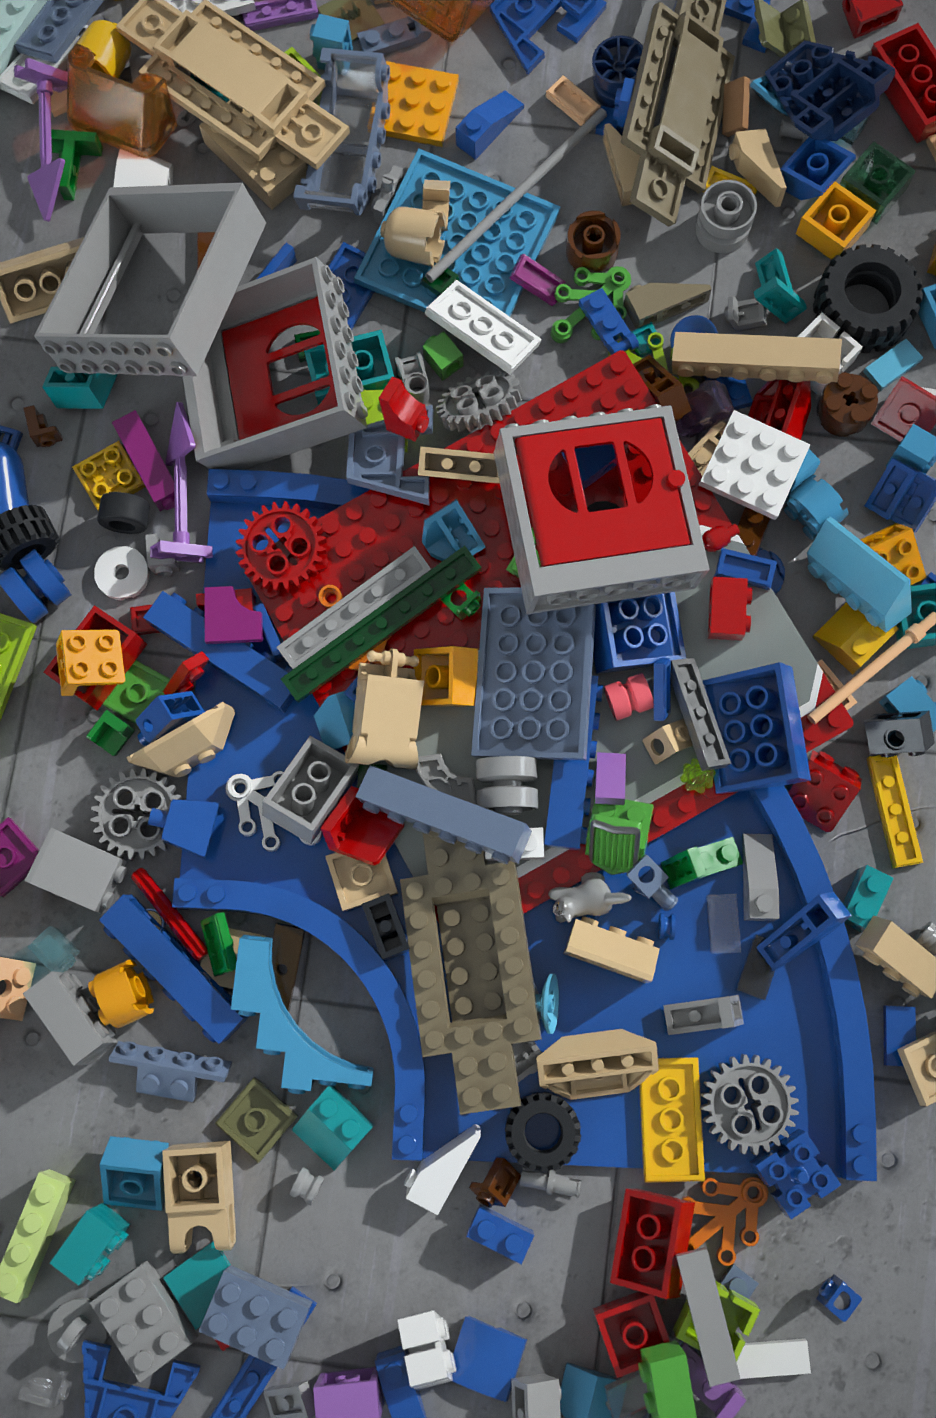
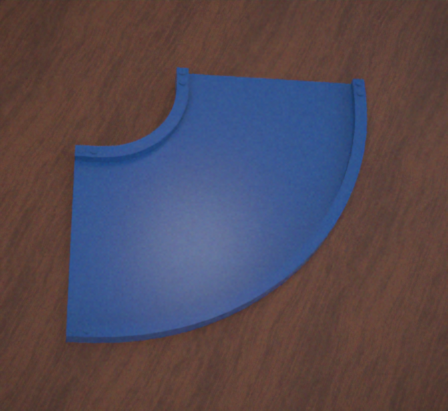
M209 469L207 496L211 505L207 546H212L213 557L206 558L203 593H205V587L233 586L234 590L251 588L256 596V605L262 603L250 579L245 575V570L239 565V562L244 558L236 555V551L243 549L236 544V540L244 539L238 530H247L248 526L244 520L253 521L255 519L252 514L253 511L261 515L263 513L262 505L269 511L272 510L273 502H276L278 507L282 508L284 501H287L290 509L295 504H298L300 506V513L307 508L310 512L309 518L315 516L319 519L371 489L349 484L346 479L312 474ZM290 523L281 524L278 527V532H286L290 527ZM267 528L266 533L274 543L279 541L272 530ZM260 541L256 546V550L265 549L268 541ZM274 625V628H275V630H276V632H277V635H278V637H279V639H280V642H281V643L284 642L283 639L281 638V636H280V634H279L277 628H276L275 625ZM264 633L263 642H251L254 645L253 650L259 654L265 651L273 656ZM286 660L275 663L282 669H285L286 666L291 668ZM207 663L203 668L204 674L196 680L195 697L205 712L224 702L234 708L235 715L223 750L215 754L216 757L207 763H199L192 767V771L188 774L186 800L219 803V810L206 859L182 850L180 878H174L172 907L179 910L252 913L290 923L320 939L352 968L367 988L377 1006L385 1025L392 1051L395 1075L392 1159L422 1161V1159L430 1156L471 1126L477 1124L481 1126V1137L468 1161L494 1162L496 1157L505 1158L509 1163H518L517 1159L509 1151L505 1137L506 1120L512 1107L460 1115L452 1053L422 1057L409 952L386 961L382 960L363 907L359 906L345 912L342 911L325 857L336 852L329 850L323 833L321 840L317 844L310 846L304 844L298 836L273 822L275 835L280 840V847L274 852H269L262 845L264 835L259 808L250 801V816L256 823L257 830L254 835L249 837L244 836L239 831L240 817L237 802L230 799L226 793L227 781L236 774H245L251 779L272 776L277 771L284 772L309 736L322 742L314 718L315 713L320 708L313 694H310L299 703L294 699L286 712L283 713ZM342 747L334 749L339 753L345 755V752ZM278 776V777L275 779V784H276V782L279 780V778H280L281 776ZM357 776V779H356V780L354 781V783L352 784V786H353V787H356V788H357L358 776ZM239 784L236 787V792L243 793L246 786ZM785 786L739 791L647 843L645 855H648L663 870L660 862L696 846L699 848L733 837L743 861L742 834H772L779 887V919L775 921H744L743 864L691 881L671 890L666 880L663 884L678 898L677 904L669 911H664L652 897L647 898L636 893L633 890L636 885L627 877V873L610 875L602 869L596 872L604 876L605 883L609 886L611 893L622 892L629 894L632 898L629 902L613 904L612 909L607 914L601 916L587 914L584 917L598 921V927L609 930L610 926L626 931L625 937L637 940V937L641 936L654 941L653 947L660 950L652 982L643 983L563 954L575 919L581 921L582 916L572 918L570 923L567 921L559 923L556 921V915L553 912L555 900L549 899L523 914L533 983H535L538 993H542L549 974H555L558 981L559 1007L555 1031L553 1034H548L542 1019H540L542 1040L534 1041L542 1053L563 1036L623 1029L655 1041L658 1058L698 1057L700 1094L709 1093L710 1088L704 1084V1081L713 1083L715 1079L710 1074V1071L722 1072L719 1067L720 1062L729 1067V1057H735L738 1063H740L741 1054H746L749 1062H751L753 1055H759L760 1064L765 1058L770 1059V1069L775 1065H780L782 1068L779 1076L784 1074L790 1076L789 1080L785 1083L786 1086L792 1085L796 1087L790 1093V1097L799 1099V1102L791 1104V1109L798 1111L799 1115H790L789 1119L796 1126L790 1127L786 1125L785 1130L788 1134H792L797 1129L806 1131L820 1152L814 1157L815 1160L827 1163L836 1177L845 1180L877 1181L873 1061L864 999L845 923L843 922L829 935L776 971L771 969L756 948L816 896L834 892L814 842ZM273 787L257 790L256 792L266 797ZM249 822L243 825L244 832H249L253 828L252 823ZM269 838L266 841V846L269 848L274 847L276 844L275 838ZM393 843L387 851L386 857L398 894L391 897L407 937L400 879L411 878L413 875L397 846ZM644 866L640 869L638 873L640 880L651 870V867ZM580 881L579 883L573 885V886L570 887V888L580 886V885H581V881ZM660 913H664L666 917H669L670 914H675L674 940H670L667 936L663 939L658 938ZM437 921L439 944H440L441 959H442V966H443V974H444V981H445V989H446V996H447V1004H448V1011H449V1019H450V1023H451V1022H452V1017H451V1009H450L449 994H448V987H447V979H446V972H445V964H444V957H443V949H442V942H441V934H440L439 923H438V921ZM739 995L743 1025L668 1035L663 1005ZM538 1071L529 1074L518 1082L520 1099L537 1092L551 1093L565 1100L577 1114L581 1126V1142L578 1144L576 1155L574 1154L571 1157V1161L567 1165L643 1169L639 1085L626 1093L570 1100L554 1093L548 1088L540 1087ZM760 1076L755 1077L751 1085L754 1092L761 1091L764 1086L763 1079ZM739 1078V1085L745 1093L744 1081L742 1078ZM733 1086L728 1087L724 1091V1099L727 1103H730L736 1098V1090ZM700 1096L701 1106L707 1104L708 1099ZM747 1097L748 1103L744 1105V1108L752 1111L751 1105L755 1103V1100ZM772 1105L766 1106L763 1110L764 1120L770 1121L775 1114ZM701 1109L704 1171L757 1174L750 1162L765 1152L762 1147L759 1146L758 1155L751 1152L750 1146H748L746 1154L740 1153L739 1144L733 1151L728 1148L729 1139L721 1144L717 1141L720 1132L716 1134L709 1132L713 1122L706 1123L703 1121V1118L709 1115V1111ZM753 1113L754 1120H755V1125H756L755 1127H756L757 1130H759V1129H760L759 1121L756 1119V1117H755V1115H754V1113ZM536 1114L526 1124V1140L532 1147L538 1150L552 1148L560 1138V1125L549 1114ZM744 1115L738 1117L735 1121V1128L740 1132L747 1127V1119ZM782 1135L778 1136L779 1141L786 1138ZM769 1142L770 1149L776 1153L783 1149L781 1145L777 1146Z

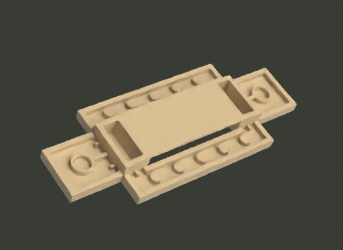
M139 0L116 25L118 32L152 56L138 71L144 81L259 161L277 142L318 170L350 133L349 126L312 102L326 87L324 79L208 0H203L192 13L188 10L182 13L165 0ZM182 66L253 115L254 121L176 67Z

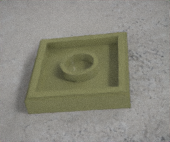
M253 1077L215 1124L255 1161L260 1163L299 1115L260 1080Z

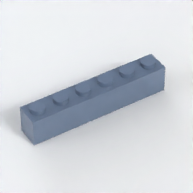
M369 766L355 796L363 803L362 808L368 812L378 815L379 811L388 814L387 818L399 824L408 821L414 824V829L425 834H429L430 830L439 833L438 837L451 844H455L456 840L466 844V849L477 854H481L482 850L492 854V859L503 864H508L509 861L519 863L532 833L526 823L373 766Z

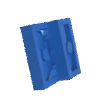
M892 458L864 506L887 520L891 519L898 524L912 528L913 532L916 533L936 501V479L900 460Z
M465 1316L453 1353L456 1364V1372L452 1373L453 1382L489 1397L507 1402L512 1389L511 1379L516 1377L527 1339L501 1327L495 1328L471 1316Z

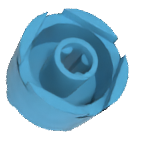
M816 475L808 477L787 496V506L784 508L786 515L791 520L795 521L798 519L804 526L802 528L803 532L811 540L816 538L824 522L830 516L840 523L849 515L848 509L842 510L839 505L843 500L836 490L822 478L818 482L815 481Z

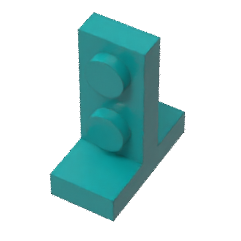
M775 248L755 263L761 287L754 291L755 300L785 324L807 310L806 302L793 291L785 260L780 250Z

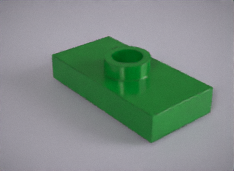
M217 913L201 920L200 923L214 977L236 970L237 960L233 948V939L229 933L225 913Z

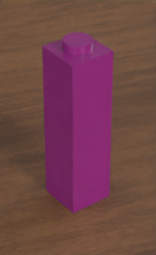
M136 410L113 421L112 424L159 511L174 508V480Z

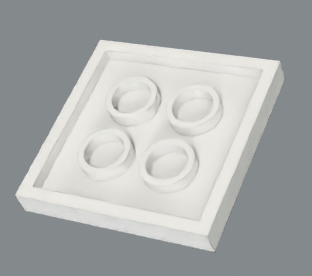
M734 410L699 486L776 520L810 444Z

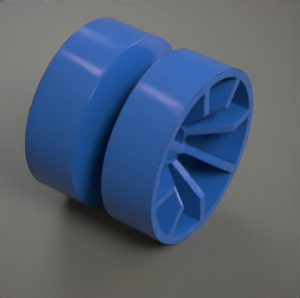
M35 549L20 559L21 566L27 575L23 577L12 567L0 574L1 587L33 624L49 613L42 600L44 596L58 606L72 595L63 583L65 579L48 559L44 560Z

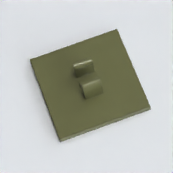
M332 0L317 8L320 14L349 20L352 42L358 40L357 33L385 24L370 0Z

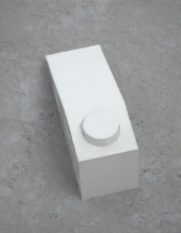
M474 1124L422 1160L417 1170L411 1169L404 1183V1186L407 1187L406 1199L438 1215L481 1137V1126Z

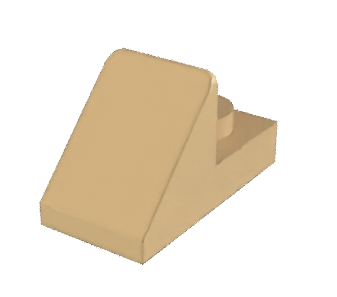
M424 180L422 209L444 212L447 225L446 229L441 228V231H448L451 181Z

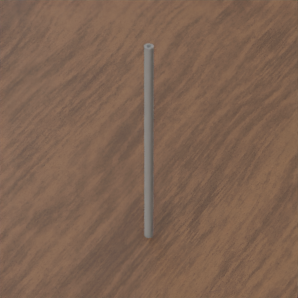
M600 108L434 265L425 274L427 280L430 282L436 280L607 117L606 111Z

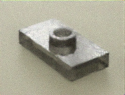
M754 935L736 990L764 1001L766 1000L775 971L771 969L756 948L766 938Z

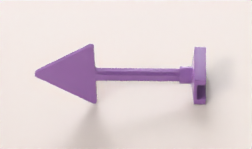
M26 58L25 67L14 66V77L36 84V91L39 95L41 168L29 174L28 181L43 220L50 222L65 160L61 158L51 162V96L53 95V90L61 93L74 85V74Z
M176 402L165 461L167 466L175 464V532H173V542L160 540L150 547V558H175L176 561L203 563L204 558L213 557L212 546L190 544V533L187 532V469L185 455L192 451L196 445L182 402Z

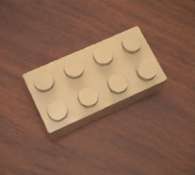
M231 100L227 102L229 105H231L232 107L240 111L242 114H244L245 116L254 121L253 115L248 113L246 110H244ZM205 122L199 125L205 145L271 210L295 191L296 185H301V178L306 179L307 163L277 142L259 161Z

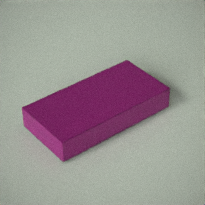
M524 253L519 256L509 279L551 306L557 303L555 298L556 288L566 283V281Z

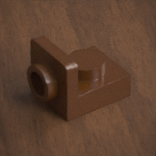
M34 405L24 407L29 435L37 447H51L56 442L63 440L56 426L48 427L44 413L40 414Z
M496 1157L483 1183L471 1182L469 1188L477 1195L476 1200L486 1207H492V1205L506 1207L521 1175L505 1158Z

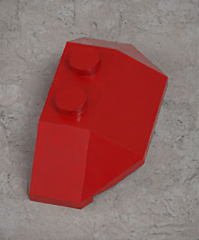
M779 379L768 381L755 394L748 417L801 440L811 410L810 381L797 383Z

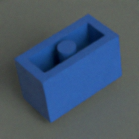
M479 1204L467 1230L466 1237L522 1265L534 1238V1231Z

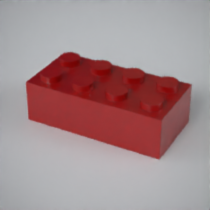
M916 23L873 43L871 56L877 57L895 68V76L885 94L916 143L928 139L929 136L936 134V49L920 24Z

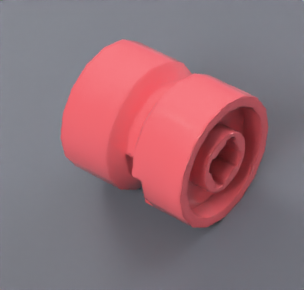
M643 673L628 677L625 684L617 681L604 686L609 707L616 721L630 717L634 710L642 713L654 708L653 697Z

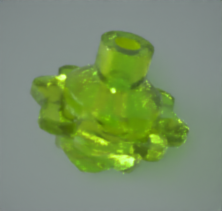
M694 758L691 760V764L685 763L683 765V774L680 780L686 783L685 788L688 791L695 790L698 793H703L705 787L712 788V780L716 772L715 770L701 771L698 759Z

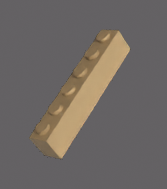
M675 332L672 373L681 377L695 375L706 376L712 379L719 377H733L737 380L758 378L764 381L779 379L795 383L816 381L821 384L838 382L842 339Z

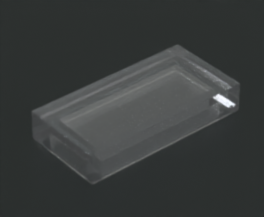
M707 895L711 954L740 953L741 941L737 895Z

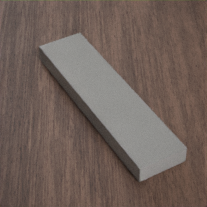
M704 1247L676 1254L709 1386L712 1387L740 1380L707 1248Z

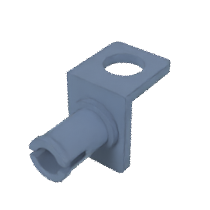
M648 855L642 856L626 874L636 885L633 890L647 898L652 897L664 911L671 910L677 904L678 898L663 884L669 877ZM644 866L651 867V870L640 880L638 877L640 869Z

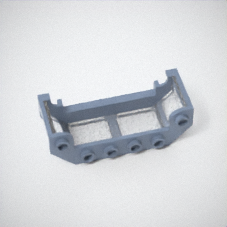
M322 48L320 62L326 63L324 75H321V78L325 80L326 87L322 90L320 107L349 126L350 133L318 170L308 164L306 179L301 178V185L295 186L293 198L300 209L310 210L311 208L351 212L360 216L369 205L371 194L376 191L377 179L375 173L376 168L379 169L381 165V153L379 151L381 144L385 143L386 138L385 120H388L390 117V104L388 103L390 66L386 64L383 53Z

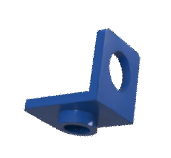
M835 1274L831 1279L828 1278L819 1289V1295L816 1298L843 1322L848 1320L862 1301L861 1296ZM844 1291L849 1295L850 1303L845 1309H837L833 1303L840 1293Z

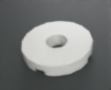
M119 546L111 548L101 555L94 568V579L98 588L109 598L125 600L138 596L146 588L150 579V571L147 561L141 553L134 548ZM122 567L129 569V574L126 578L116 579L118 569Z

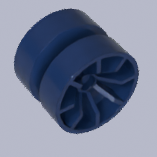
M623 35L610 37L601 42L593 53V90L597 101L602 106L615 108L617 88H623L625 77L636 80L643 45L632 37Z

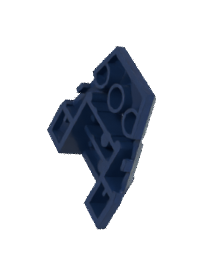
M804 40L766 70L765 77L797 129L812 139H828L836 142L877 110L880 105L879 95L888 89L895 76V68L874 56L869 55L867 60L855 58V52L847 50L846 55L834 53V49L831 46Z

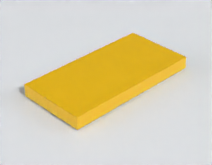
M698 1057L658 1058L659 1071L653 1075L651 1074L639 1085L644 1182L705 1181Z

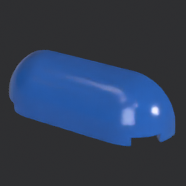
M0 442L1 514L16 507L29 505L22 459L15 449L3 442Z

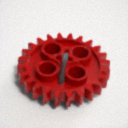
M284 501L282 508H279L276 502H273L272 510L269 511L262 505L263 513L261 515L253 511L252 514L255 519L253 521L244 520L248 526L247 530H238L244 537V539L236 540V544L243 548L236 551L238 557L244 558L239 562L241 568H247L244 572L247 577L254 575L252 580L254 584L258 585L263 580L262 587L265 590H268L271 584H273L275 592H279L281 585L285 587L287 592H290L291 584L293 583L300 589V580L304 579L310 583L311 580L308 574L312 572L318 575L319 572L315 565H324L325 563L319 557V555L327 554L326 548L320 546L327 542L325 536H319L324 532L322 526H316L318 520L315 516L309 518L310 512L307 508L300 513V506L298 504H295L290 509L287 501ZM290 523V527L286 532H278V527L281 524ZM267 528L272 530L297 561L296 566L292 565L266 533ZM260 541H268L265 549L256 550V546ZM307 544L305 552L301 554L295 553L297 545ZM285 561V567L281 571H273V566L276 562Z

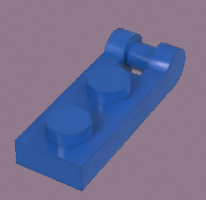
M603 288L579 299L580 308L611 355L620 350L633 351L639 347L635 334L631 333ZM619 338H622V341L620 342L615 341Z

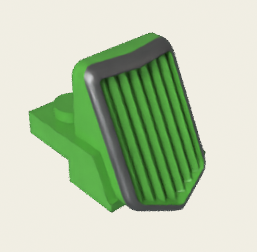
M625 799L624 805L595 804L594 800L586 837L585 855H589L591 863L610 875L627 873L645 855L654 805Z

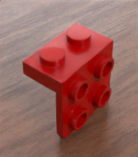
M812 750L807 757L811 781L793 784L788 793L803 819L825 832H831L860 791L862 778L859 777V773L848 766L843 768L834 763V759L827 753L822 751L817 753Z
M351 786L347 793L340 798L338 805L330 816L324 820L320 829L329 850L375 866L381 862L405 825L404 823L399 824L387 818L388 814L379 811L377 815L363 809V803L355 797L359 788Z

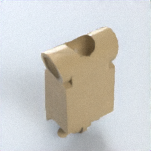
M392 648L390 651L384 650L381 653L373 650L369 651L366 655L367 659L370 662L380 661L382 665L359 663L352 728L353 735L347 746L345 762L370 765L384 760L393 768L416 770L418 767V751L415 741L418 734L424 681L416 680L415 669L400 667L404 665L416 667L419 664V659L416 656H406L404 653Z

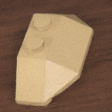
M221 702L214 706V708L207 710L126 758L129 763L172 777L185 776L192 771V767L199 763H207L216 757L215 754L223 750L235 710L230 705Z
M623 1029L563 1036L536 1057L540 1087L548 1088L554 1093L570 1100L630 1092L644 1082L651 1074L653 1075L659 1071L656 1042Z

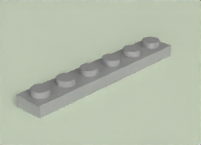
M412 547L278 645L277 649L291 668H296L427 573L431 568L416 547Z

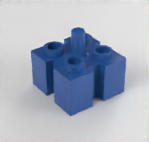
M800 1129L790 1134L789 1138L786 1137L780 1141L783 1149L778 1153L770 1149V1152L765 1151L750 1162L765 1185L769 1187L774 1185L776 1190L771 1193V1196L783 1214L791 1220L811 1206L807 1199L813 1194L822 1199L841 1186L829 1165L823 1161L815 1160L814 1157L820 1152L807 1132Z

